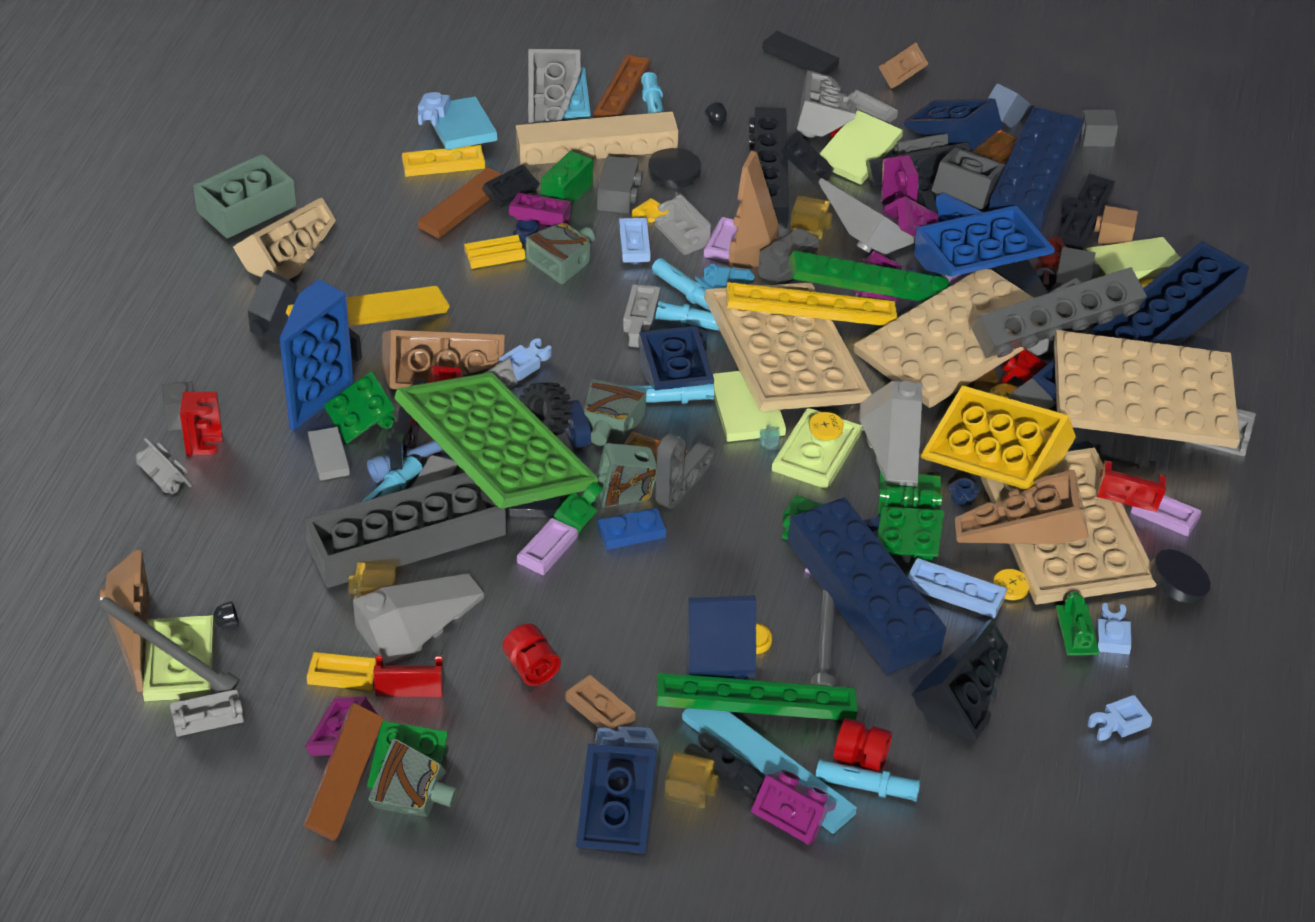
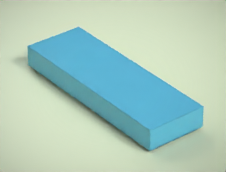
M581 67V74L564 115V121L591 119L584 67Z

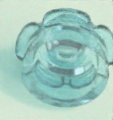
M768 424L766 429L760 430V447H765L766 453L778 451L780 427H771V424Z

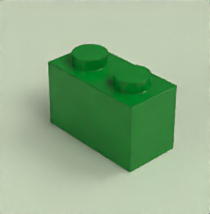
M570 150L541 178V196L571 201L572 206L593 186V159Z

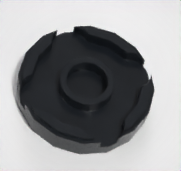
M663 149L654 153L648 161V175L650 179L654 182L656 180L661 182V186L666 188L678 189L693 184V180H698L700 177L701 162L699 158L692 152L684 149Z
M1172 549L1161 550L1150 562V572L1154 582L1157 585L1160 582L1165 587L1163 591L1169 597L1179 602L1197 603L1210 591L1211 582L1206 571L1192 557L1180 551Z

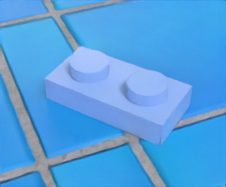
M647 218L619 219L622 263L650 262Z

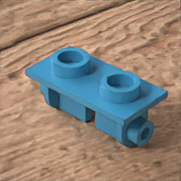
M710 264L704 268V277H695L704 286L703 289L705 291L706 289L726 288L727 282L750 285L755 279L754 273L749 269L732 267L731 270L728 266Z

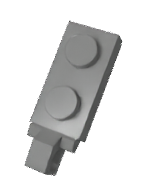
M632 284L623 318V332H629V347L639 348V332L652 331L661 295V287Z

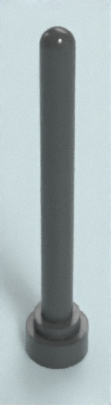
M823 590L818 672L811 678L810 685L837 687V680L831 673L835 603L826 590Z
M104 597L100 600L99 606L102 610L211 684L210 688L215 690L213 694L235 690L240 679L232 673L228 672L226 674L223 671L218 673L112 599Z

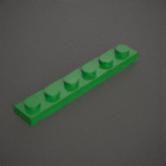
M794 250L789 257L792 279L921 302L927 301L950 287L948 278Z
M657 673L656 706L845 720V718L856 720L858 713L855 688Z

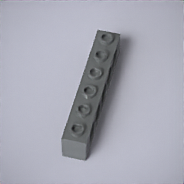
M1129 267L982 314L971 328L985 358L995 355L1001 358L1019 347L1029 349L1037 345L1039 341L1047 338L1049 341H1053L1056 330L1068 332L1073 330L1078 333L1096 322L1102 325L1121 314L1125 317L1130 316L1140 310L1139 306L1147 296L1133 268ZM1057 312L1061 313L1064 318L1059 316ZM1031 320L1036 321L1039 326L1035 325ZM1006 328L1010 329L1014 334L1009 333Z

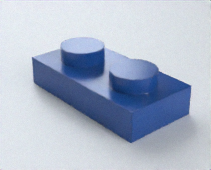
M944 192L936 196L939 222L984 213Z
M657 508L597 520V529L606 550L666 538V528Z

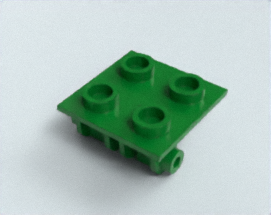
M372 371L324 404L326 411L335 426L338 427V431L346 444L376 423L380 427L389 429L395 421V416L392 413L395 407Z
M880 471L878 516H881L882 507L940 510L942 504L941 476L918 474V484L916 487L886 484Z
M882 507L877 539L889 554L914 555V562L919 558L933 563V557H938L944 510Z
M383 721L379 730L367 788L374 787L393 739L442 764V760L446 759L448 754V745H446L448 732Z

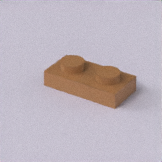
M915 42L878 67L892 89L927 66L928 62Z
M591 675L566 691V701L598 728H609L618 731V726L628 727L636 721V712Z

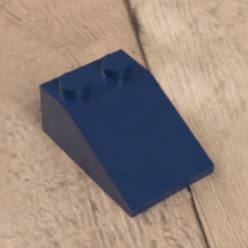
M996 99L935 100L903 121L905 127L925 137L947 133L948 146L969 142L970 152L979 149V145L994 138V134L1003 128Z
M697 326L639 332L640 364L645 379L655 391L714 384V377Z
M755 595L688 598L686 675L755 680Z
M588 744L576 842L577 848L646 854L660 765V757L656 749Z

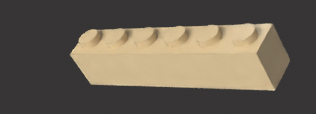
M673 111L516 125V149L520 165L557 163L570 150L591 159H602L607 156L624 157L654 154L663 149L678 148V127Z

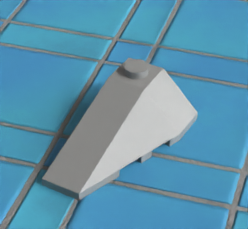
M807 70L796 130L801 131L800 133L807 137H816V135L822 137L854 120L856 105L847 102L849 97L847 94L840 93L841 87L833 77Z
M820 178L819 185L849 234L859 240L857 243L858 247L869 254L875 250L881 255H885L915 243V237L900 230L897 224Z

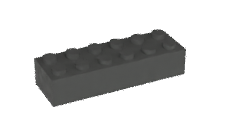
M466 473L304 519L307 547L327 588L506 535L505 508L500 509Z

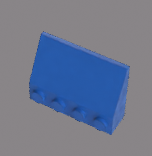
M1016 205L916 227L914 256L925 270L953 277L1053 254L1055 248Z
M320 279L298 294L280 336L289 429L293 431L322 409L324 404L353 384L346 293Z

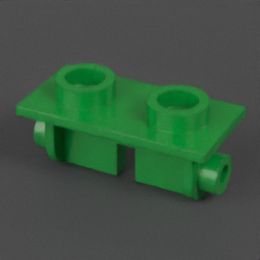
M1071 592L1065 600V605H1056L1067 656L1099 655L1100 652L1088 604H1085L1084 597L1078 592Z

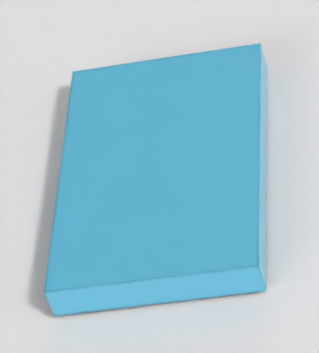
M476 96L450 101L451 105L445 117H438V124L433 125L446 150L497 140V131Z

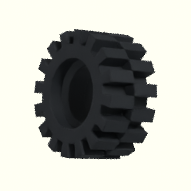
M544 382L532 383L528 388H524L523 392L525 395H520L519 400L555 436L564 433L563 428L569 427L570 424L566 420L572 419V414L568 413V409H573L572 404L567 403L571 398L569 394H564L566 391L564 387H560L559 383ZM544 401H545L546 406H547V415H546V418H545L544 413H543Z

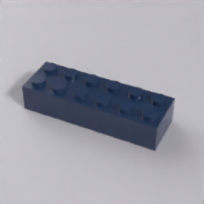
M1033 107L990 198L989 211L1017 205L1033 225L1042 232L1079 148L1084 119L1073 115L1052 112L1044 108Z
M845 497L791 516L788 544L820 587L830 594L835 607L886 675L941 653L946 626Z

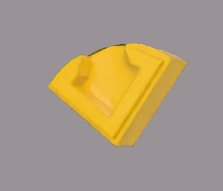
M650 198L632 210V218H647V222H655L656 218L666 215L669 209L665 212H660L658 207L661 204Z

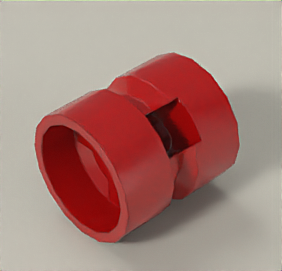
M529 623L518 626L508 633L503 641V652L527 685H542L552 679L559 671L561 659L536 625Z
M845 718L838 734L833 758L835 761L849 765L860 762L862 769L881 772L890 749L892 731L876 726L868 730L865 723Z

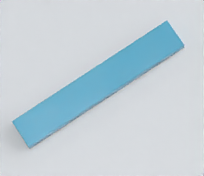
M689 708L683 712L682 720L700 734L705 731L755 768L756 773L763 779L768 774L786 770L797 775L800 778L799 782L807 787L814 786L826 791L829 794L828 798L837 803L833 811L827 812L822 824L832 834L856 815V806L730 712Z

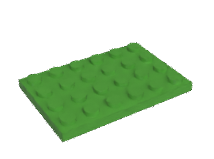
M492 372L397 388L394 399L500 509L586 491L593 482L597 483L599 480Z

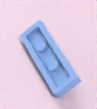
M919 558L916 559L907 576L920 593L992 618L996 617L1007 592V588Z

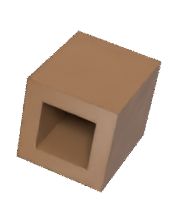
M1105 206L1103 216H1097L1094 232H1099L1098 244L1111 245L1131 242L1133 240L1138 211Z

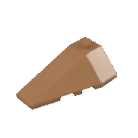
M755 151L750 152L742 167L737 198L741 202L733 226L738 228L735 240H731L728 267L731 270L732 267L749 269L759 266L760 251L781 239L778 236L779 224L761 164Z
M405 330L383 332L382 364L388 389L397 390V388L412 386L415 379L428 381L432 366L461 368L462 376L492 368L494 365L499 364V358L504 355L505 335Z
M1075 469L1044 476L1034 481L1036 486L1021 493L1016 489L1008 493L1009 498L997 504L988 502L955 517L957 542L1062 544L1088 538L1086 515Z
M135 550L106 574V587L100 588V600L108 597L147 623L150 593L142 550ZM108 614L110 624L137 692H143L146 639Z

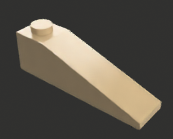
M320 197L252 234L233 246L248 272L262 278L264 272L270 270L289 280L300 274L304 268L303 265L307 259L311 258L315 252L314 249L324 239L336 220L324 199Z

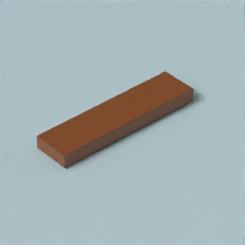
M630 54L626 55L594 110V118L624 115L641 85V76L648 72L651 67V59Z
M487 167L418 220V228L438 239L490 200L482 188L485 183L503 174Z
M355 703L349 707L303 827L332 841L338 838L384 717Z

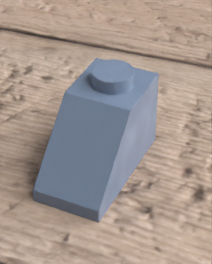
M996 83L988 99H996L1001 122L1010 128L1027 117L1034 107L1018 93Z

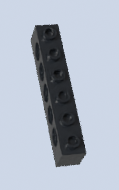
M755 107L754 118H749V154L751 151L757 152L779 228L787 229L789 213L788 159L781 153L787 143L786 108Z

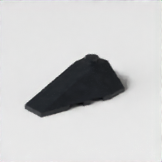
M266 270L247 310L250 332L271 343L280 345V336L289 318L286 310L288 305L295 303L299 294L296 292L298 286L290 280L270 270ZM349 328L351 359L359 361L362 358L360 336Z
M993 620L987 621L930 672L911 694L917 708L922 711L929 723L970 741L976 740L990 721L989 702L996 697L995 679L996 676L1002 674L1009 647Z

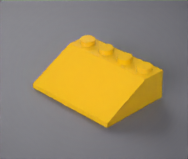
M962 385L921 453V457L925 460L1027 490L1035 486L1034 481L1046 476L1064 459L1076 436L1069 415Z

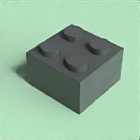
M955 147L940 161L932 191L938 193V195L944 192L976 209H983L989 203L1005 165Z

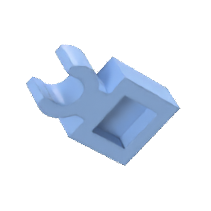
M438 92L424 94L418 105V124L422 125L425 120H432V125H437L438 117H445L451 105L450 95H441Z
M536 338L530 342V347L527 349L519 345L500 357L499 363L510 358L516 379L520 381L539 369L540 361H546L552 356V347L548 345L541 349V339Z
M1103 603L1100 613L1101 619H1098L1096 627L1099 652L1130 654L1131 622L1124 621L1126 615L1125 605L1120 604L1119 612L1112 613L1108 610V603Z
M1133 695L1106 705L1104 713L1096 712L1090 715L1088 727L1102 726L1097 734V739L1102 741L1110 738L1114 731H1118L1121 737H1125L1149 728L1152 717L1136 696Z
M618 726V731L609 728H597L595 741L601 743L600 745L656 749L658 752L659 742L651 728Z

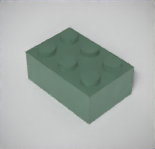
M264 154L193 185L197 212L227 239L296 207L294 180Z

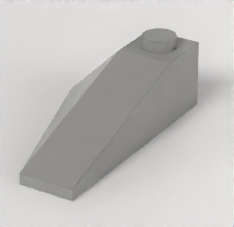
M528 49V124L563 120L581 74L580 49Z
M891 381L860 403L859 425H862V431H865L868 437L867 443L870 448H873L877 456L876 462L886 484L917 487L922 383Z
M469 573L383 587L353 600L355 626L376 655H383L384 665H395L420 652L422 645L432 636L438 637L443 632V627L451 620L459 619L484 598V592Z

